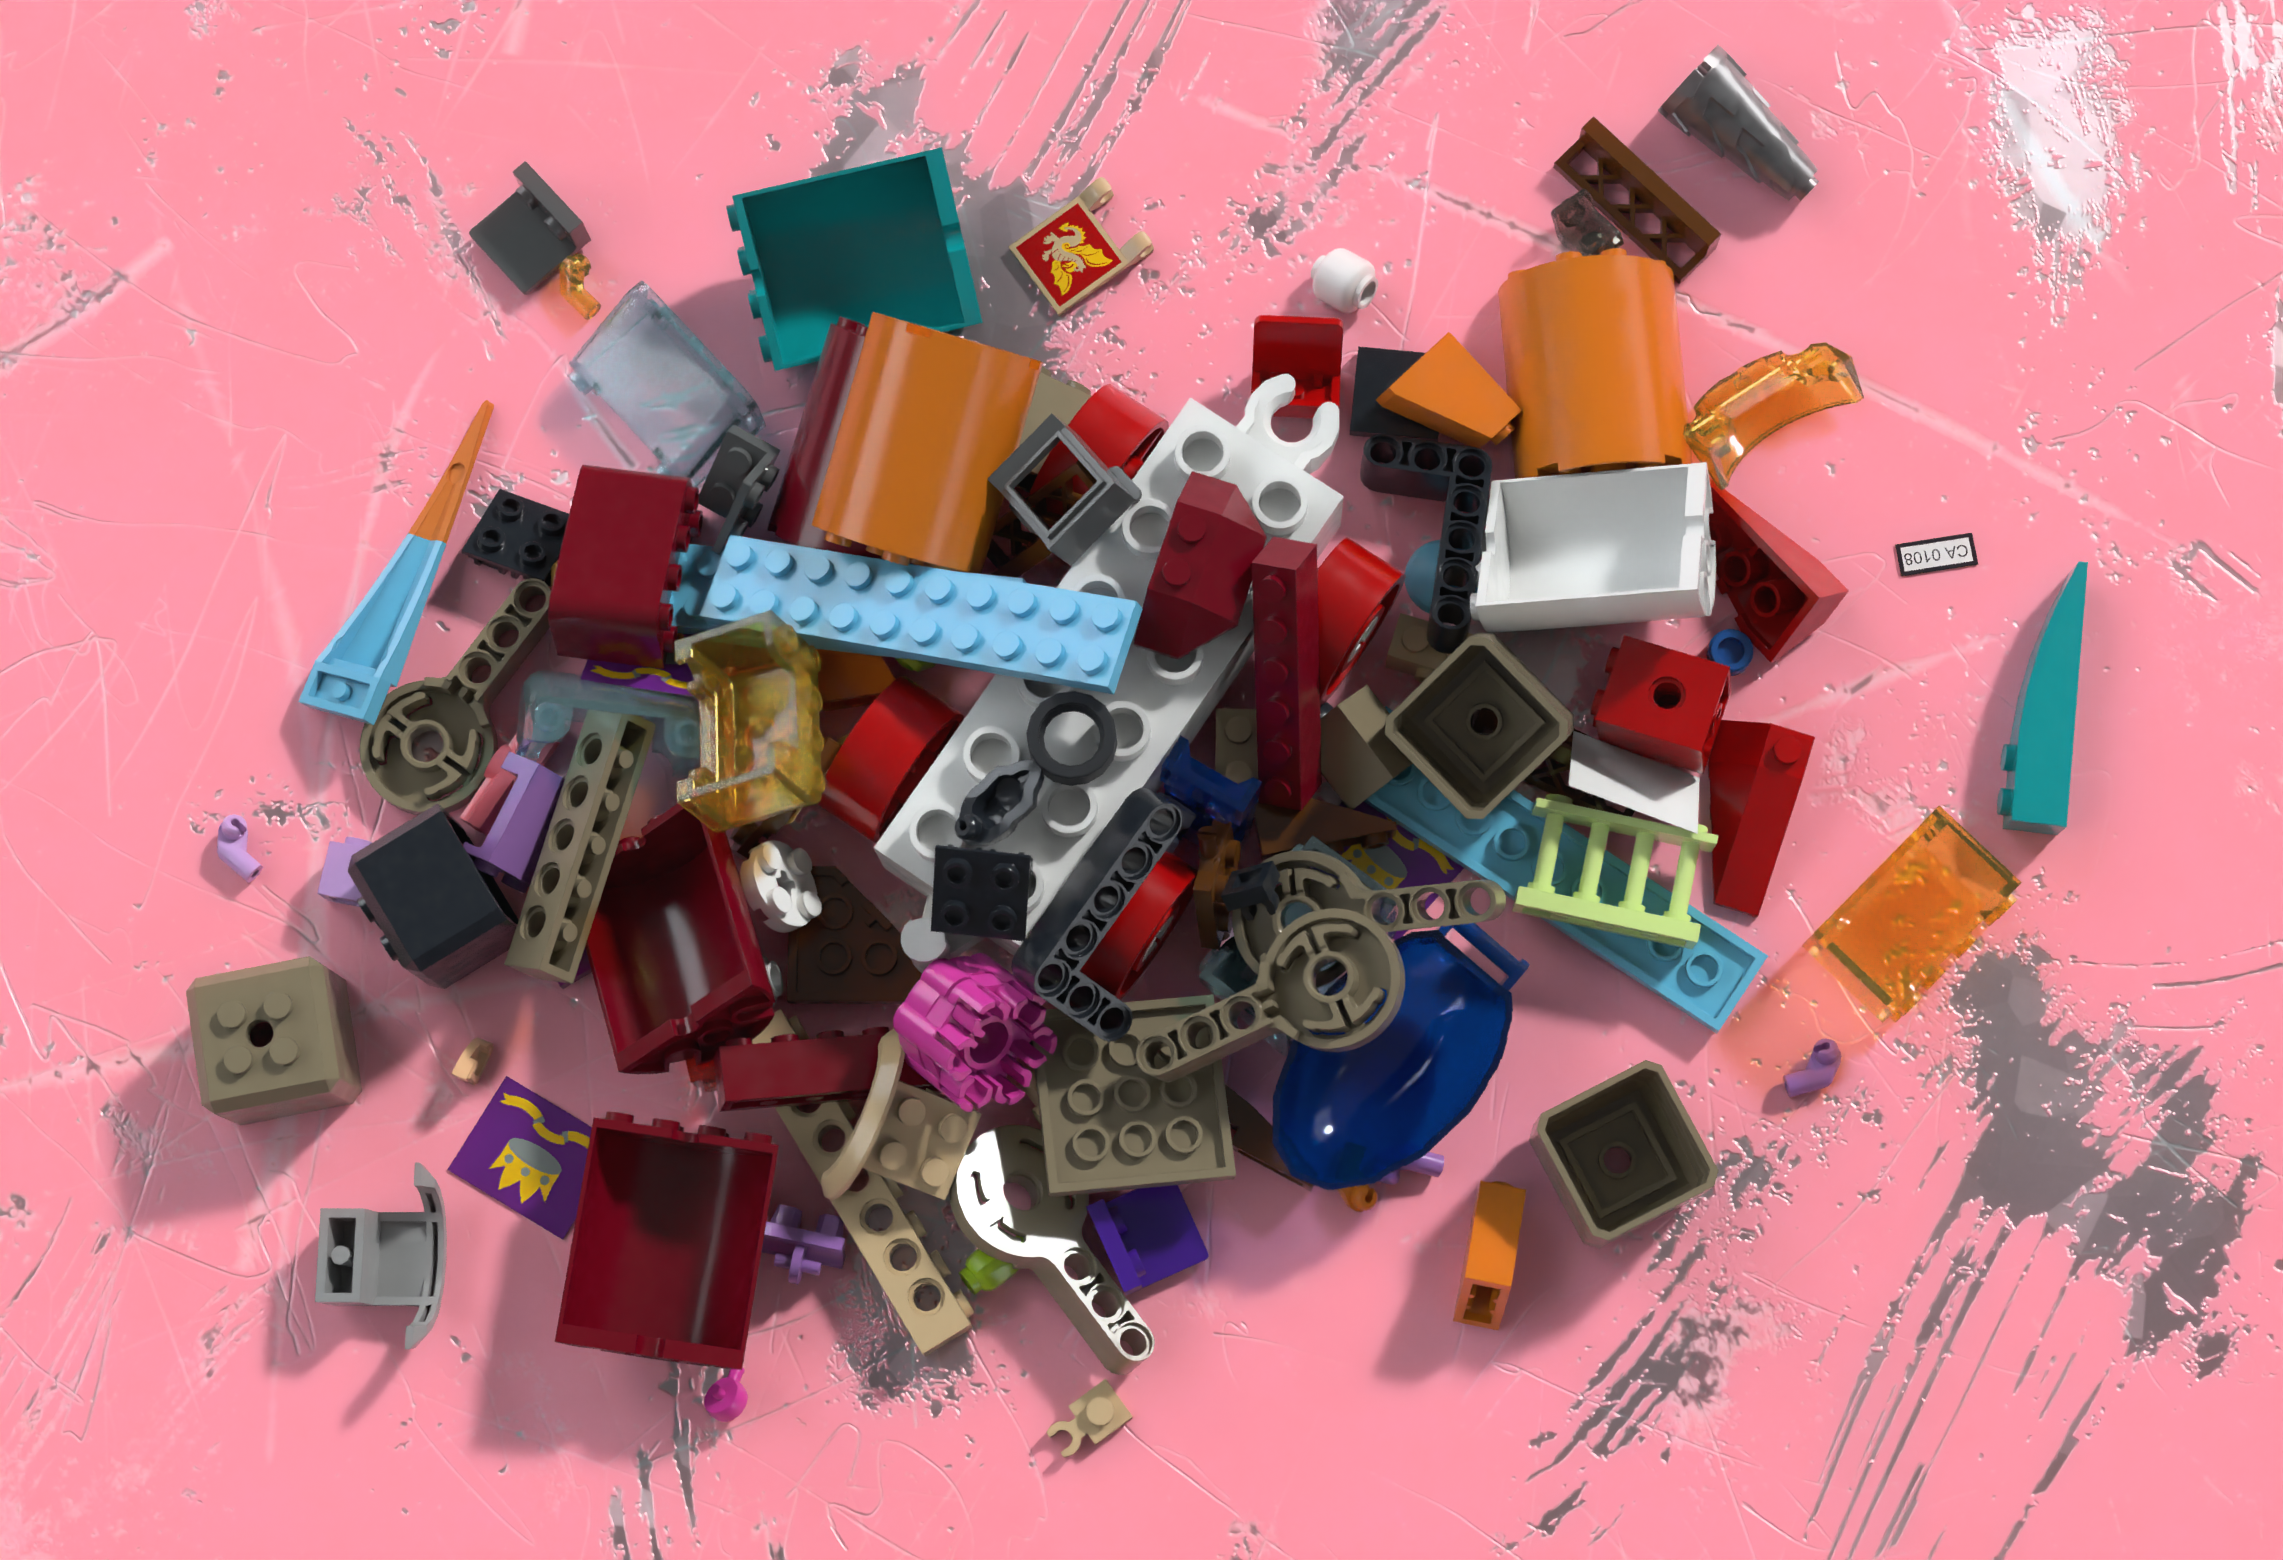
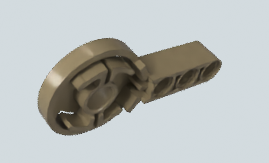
M535 578L521 581L446 677H424L422 681L411 682L396 688L386 695L375 724H364L360 738L362 768L371 786L391 805L404 812L419 815L437 803L448 813L470 803L485 780L484 773L489 761L498 750L497 734L490 717L491 705L550 628L548 607L551 589L545 582ZM535 595L546 596V602L540 610L536 612L526 611V604L531 597ZM509 630L519 632L515 644L506 648L499 646V639L503 633ZM483 665L491 666V674L486 681L482 683L472 682V674L475 669ZM430 699H432V705L423 707V708H421V709L415 711L414 713H412V714L409 716V719L406 718L407 715H408L410 712H412L413 710H415V709H417V708H419V707H421V706L430 704ZM427 731H435L441 734L443 748L438 757L428 762L414 759L412 745L420 734ZM481 734L483 738L481 757L477 769H475L479 757V749L482 743L481 736L479 735ZM395 736L396 739L392 738L388 747L387 764L380 765L379 762H385V752L389 738ZM461 785H463V787H462L461 789H459L458 791H456V792H454V793H452V794H450V795H448V796H445V797H443V798L440 799V800H437V801H430V800H429V798L432 799V800L439 799V798H441L443 795L448 794V793L454 791L455 789H457L458 787H460Z
M1289 851L1274 855L1262 862L1274 861L1280 874L1278 883L1281 882V885L1277 886L1274 890L1279 896V906L1276 913L1270 915L1266 906L1259 903L1256 904L1258 910L1254 920L1248 921L1242 915L1241 908L1233 910L1232 928L1240 954L1249 967L1258 975L1260 961L1265 962L1270 946L1286 927L1285 915L1287 910L1297 902L1305 903L1312 911L1328 908L1354 911L1375 922L1385 932L1492 921L1503 913L1506 906V896L1501 886L1491 880H1470L1374 891L1365 887L1347 865L1330 855L1316 851ZM1309 866L1321 869L1327 873L1334 874L1338 877V879L1332 875H1327L1321 871L1310 869ZM1339 881H1340V882H1341V886H1340L1338 889L1335 888V887H1337V886L1339 885ZM1477 888L1484 889L1490 897V906L1484 914L1477 913L1471 906V896ZM1432 893L1438 894L1444 902V911L1437 919L1430 917L1425 909L1426 899ZM1386 898H1391L1398 906V916L1391 924L1385 922L1380 914V906ZM1356 929L1359 932L1357 938L1350 936H1334L1331 937L1329 941L1331 943V940L1335 938H1351L1359 940L1361 932L1358 929ZM1302 951L1293 961L1289 970H1284V972L1289 973L1297 959L1306 951ZM1332 962L1325 964L1322 968L1328 966ZM1335 962L1327 969L1319 970L1316 976V987L1320 988L1330 985L1346 976L1347 970L1342 963Z
M1328 908L1307 913L1287 925L1275 938L1266 955L1265 962L1260 961L1258 979L1253 986L1143 1038L1136 1049L1137 1064L1143 1072L1161 1081L1172 1082L1277 1033L1287 1034L1301 1044L1320 1051L1342 1052L1361 1047L1378 1037L1390 1025L1401 1006L1405 990V969L1400 952L1391 937L1380 926L1357 912L1339 908ZM1356 929H1358L1361 932L1359 940L1351 938H1335L1331 940V943L1329 941V939L1334 936H1350L1357 938L1359 932ZM1305 950L1306 952L1303 953V954L1297 959V961H1296V962L1294 963V965L1292 966L1290 972H1289V973L1284 972V970H1289L1290 966L1292 965V963H1293V961L1296 959V957H1297L1302 951ZM1330 962L1342 963L1348 975L1347 983L1343 990L1332 996L1320 994L1316 987V976L1319 970ZM1383 990H1386V991H1387V997H1386V1000H1385L1384 1004L1379 1008V1010H1378L1377 1013L1373 1016V1018H1372L1370 1021H1368L1367 1023H1365V1021H1366L1368 1018H1370V1017L1372 1016V1014L1376 1011L1377 1007H1378L1380 1004L1383 1003V1001H1384V999H1385V992H1384ZM1253 1007L1255 1010L1254 1022L1246 1029H1239L1237 1019L1240 1012L1245 1008ZM1205 1027H1211L1213 1031L1211 1043L1204 1049H1198L1196 1046L1198 1032ZM1310 1030H1311L1312 1032H1315V1033H1321V1032H1325V1033H1340V1032H1345V1034H1342V1035H1325V1034L1316 1035V1034L1311 1033ZM1168 1046L1171 1051L1169 1063L1161 1069H1156L1154 1057L1157 1051Z
M1004 1125L981 1134L968 1146L949 1190L951 1208L960 1229L969 1241L985 1254L997 1260L1012 1263L1013 1269H1032L1103 1366L1116 1375H1126L1132 1372L1152 1354L1155 1340L1149 1327L1083 1239L1082 1226L1088 1211L1086 1206L1089 1205V1193L1071 1195L1072 1209H1070L1071 1199L1069 1195L1048 1197L1042 1133L1040 1129L1025 1125ZM971 1174L978 1176L979 1193L982 1201L986 1202L985 1204H982L980 1202L976 1188V1178L973 1176L970 1177ZM1016 1183L1024 1187L1031 1199L1030 1209L1020 1210L1013 1207L1005 1198L1003 1185ZM1000 1223V1225H1001L1004 1229L1008 1230L1009 1232H1011V1233H1013V1234H1015V1235H1017V1236L1023 1237V1238H1024V1243H1021V1238L1015 1237V1236H1013V1235H1011V1234L1005 1232L1004 1230H1002V1229L998 1226V1224ZM1064 1265L1071 1267L1076 1272L1078 1280L1072 1279L1067 1275ZM1092 1303H1096L1103 1308L1106 1318L1099 1316L1094 1311ZM1120 1340L1127 1342L1131 1346L1134 1356L1129 1355L1122 1349Z

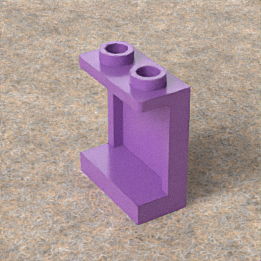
M509 751L501 768L516 776L517 779L483 845L476 847L464 842L463 846L467 853L475 858L473 863L478 870L497 878L499 872L503 873L504 876L501 880L503 884L525 894L528 887H530L565 779L543 765Z

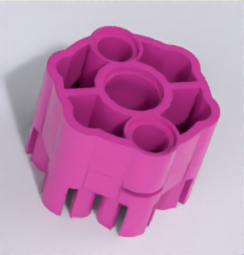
M976 953L972 956H959L951 959L940 958L931 962L924 969L920 980L912 988L905 1002L897 1009L893 1018V1027L898 1033L900 1045L905 1052L907 1065L966 1112H972L973 1105L978 1109L981 1108L991 1098L1002 1104H1005V1102L1009 1105L1017 1103L1026 1093L1006 1078L1007 1075H1010L1023 1087H1029L1032 1079L1031 1071L1016 1060L1017 1057L1030 1067L1038 1068L1047 1061L1046 1056L1029 1044L1031 1040L1035 1041L1051 1054L1054 1053L1057 1046V1036L1043 1023L1046 1016V1008L1042 1005L1046 1003L1045 999L984 953Z

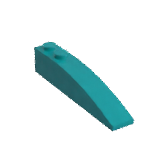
M2079 561L2069 572L2046 616L2030 655L2017 700L2010 743L2004 744L2001 753L2000 767L2002 771H2007L2006 788H2000L1997 799V814L2003 815L2002 829L2058 835L2067 827L2088 562Z

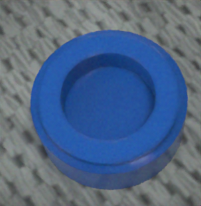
M1726 629L1718 632L1711 639L1706 654L1707 660L1730 666L1731 676H1736L1747 669L1752 661L1754 651L1752 642L1747 635L1735 629Z

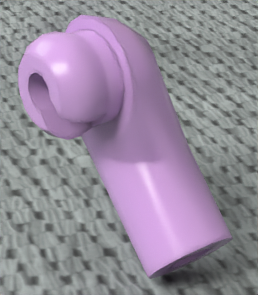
M232 814L225 817L219 825L217 854L225 864L249 883L260 874L263 866L247 853L248 830L246 820L240 815Z

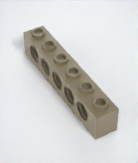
M589 706L504 965L537 979L573 984L656 724L624 708Z

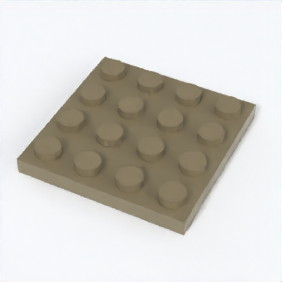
M1214 994L1124 1002L1131 1009L1133 1016L1132 1025L1122 1038L1110 1042L1102 1040L1058 1008L1046 1009L1043 1023L1057 1036L1056 1049L1051 1054L1035 1041L1031 1040L1032 1046L1044 1054L1047 1059L1041 1066L1034 1069L1048 1197L1235 1179L1236 1169L1222 1059L1172 1082L1161 1081L1143 1072L1136 1061V1049L1143 1038L1215 1004ZM1205 1027L1198 1032L1196 1036V1046L1198 1049H1204L1211 1043L1213 1039L1211 1027ZM1168 1046L1157 1051L1154 1057L1156 1069H1161L1169 1063L1171 1051Z

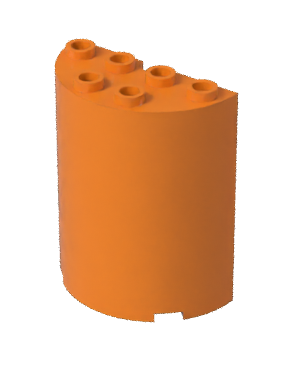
M1612 248L1602 251L1600 255L1582 256V253L1576 251L1563 252L1555 256L1556 261L1526 270L1510 272L1508 279L1499 287L1498 297L1507 395L1522 410L1510 421L1515 426V429L1511 432L1515 479L1693 463L1674 274L1672 269L1666 265V262L1627 255L1625 249Z
M872 312L812 526L826 531L824 538L826 541L846 547H851L852 541L867 545L866 551L880 555L882 559L908 566L910 562L920 566L950 571L982 573L1004 499L1003 494L987 479L1019 447L1043 362Z

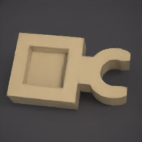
M1104 1379L1068 1406L1076 1418L1070 1422H1056L1049 1427L1046 1433L1050 1438L1062 1430L1068 1431L1071 1434L1072 1442L1070 1446L1060 1452L1065 1458L1072 1456L1078 1451L1081 1439L1087 1434L1094 1444L1097 1445L1131 1420L1133 1416L1109 1382Z

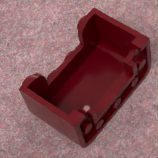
M582 465L574 491L549 598L548 619L558 656L659 669L665 668L667 654L675 652L678 640V627L672 626L673 604H669L672 591L678 592L681 585L682 566L678 564L680 552L687 553L692 538L700 537L703 525V511L697 510L699 489L692 486L691 478Z

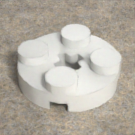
M770 840L752 848L748 852L750 853V858L742 862L740 869L743 892L753 911L761 908L763 913L769 918L764 921L769 928L782 933L791 932L806 925L812 918L817 917L821 913L822 904L817 896L816 885L810 872L812 870V861L805 850L802 848L793 850L783 842Z

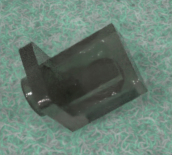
M1585 188L1564 200L1551 211L1558 240L1569 251L1580 252L1582 256L1600 255L1604 250L1619 248L1624 244L1621 232L1595 209L1592 195Z

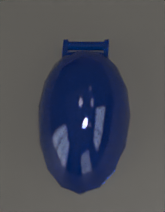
M1476 923L1437 927L1436 930L1411 932L1394 940L1405 969L1404 995L1401 1006L1393 1021L1371 1042L1348 1051L1326 1052L1310 1048L1293 1039L1272 1096V1143L1292 1177L1326 1190L1376 1183L1388 1174L1425 1156L1472 1111L1488 1086L1489 1080L1497 1070L1504 1054L1513 1011L1512 993L1509 990L1530 966L1525 959H1516ZM1452 928L1507 974L1500 983L1494 980L1445 937ZM1347 972L1326 990L1325 996H1332L1343 990L1347 983ZM1383 990L1385 992V999L1383 1003L1377 1007L1376 1011L1372 1014L1370 1018H1368L1365 1021V1023L1370 1021L1373 1018V1016L1377 1013L1379 1008L1384 1004L1387 997L1386 990ZM1310 1030L1311 1033L1316 1034V1035H1320V1034H1325V1035H1342V1034H1345V1032H1340V1033H1325V1032L1315 1033V1032H1312V1031Z

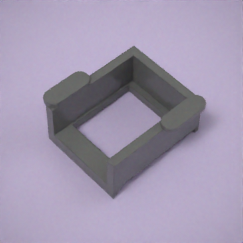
M1052 413L987 479L1009 501L1011 511L1031 533L1037 534L1048 550L1070 566L1131 505L1138 503L1142 497L1141 490L1120 467L1113 466L1108 469L1084 440ZM1062 441L1097 482L1050 528L1015 487Z

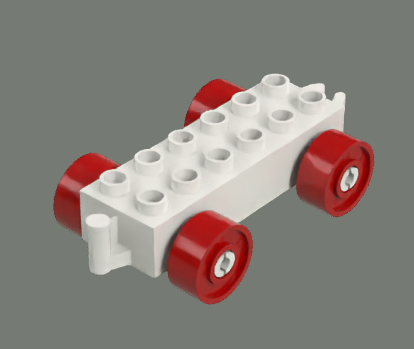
M1281 374L1264 381L1251 394L1245 407V416L1237 426L1229 423L1190 397L1169 427L1166 419L1113 385H1104L1086 401L1067 426L1084 440L1108 469L1113 466L1120 467L1141 490L1142 497L1138 503L1131 505L1071 566L1057 588L1134 600L1143 607L1147 587L1176 502L1192 471L1238 486L1267 536L1265 546L1272 537L1317 544L1318 559L1341 526L1344 496L1310 474L1321 467L1331 455L1339 437L1338 406L1332 402L1323 403L1313 417V427L1310 434L1298 442H1285L1273 433L1271 419L1279 408L1288 405L1295 396V380L1289 374ZM1062 441L1050 451L1034 481L1029 496L1078 460ZM1077 474L1072 477L1073 492L1084 495L1089 488ZM1046 497L1047 511L1063 515L1062 502ZM1348 537L1343 539L1331 551L1318 568L1321 705L1334 694L1361 658L1395 603L1406 578L1404 573ZM1252 585L1238 626L1191 651L1190 654L1179 660L1134 646L1135 631L1114 694L995 674L964 718L962 713L909 678L902 676L893 681L873 701L851 730L831 763L818 794V805L876 843L874 850L883 867L927 897L922 918L913 921L911 919L904 925L901 932L902 948L921 973L934 960L957 957L986 938L931 931L936 845L948 846V844L959 848L976 849L979 847L987 851L996 849L997 852L1015 854L1024 852V855H1031V858H1033V870L1029 881L1027 937L1125 799L1139 788H1148L1157 793L1253 654ZM1076 691L1092 695L1106 706L1114 719L1118 744L1114 760L1103 775L1089 783L1074 786L1053 782L1044 775L1045 778L1037 797V807L1018 823L1015 831L1009 837L989 846H970L957 837L954 826L959 818L963 801L970 790L977 786L995 767L1009 766L1018 761L1031 759L1026 732L1030 716L1041 702L1056 693ZM1075 711L1062 713L1053 718L1046 727L1044 735L1045 748L1049 755L1060 764L1069 766L1083 764L1091 759L1098 750L1100 743L1099 729L1095 722L1083 713ZM1165 851L1080 971L1121 1000L1154 960L1194 896L1193 886L1198 870L1174 854ZM989 938L1013 955H1015L1023 941Z

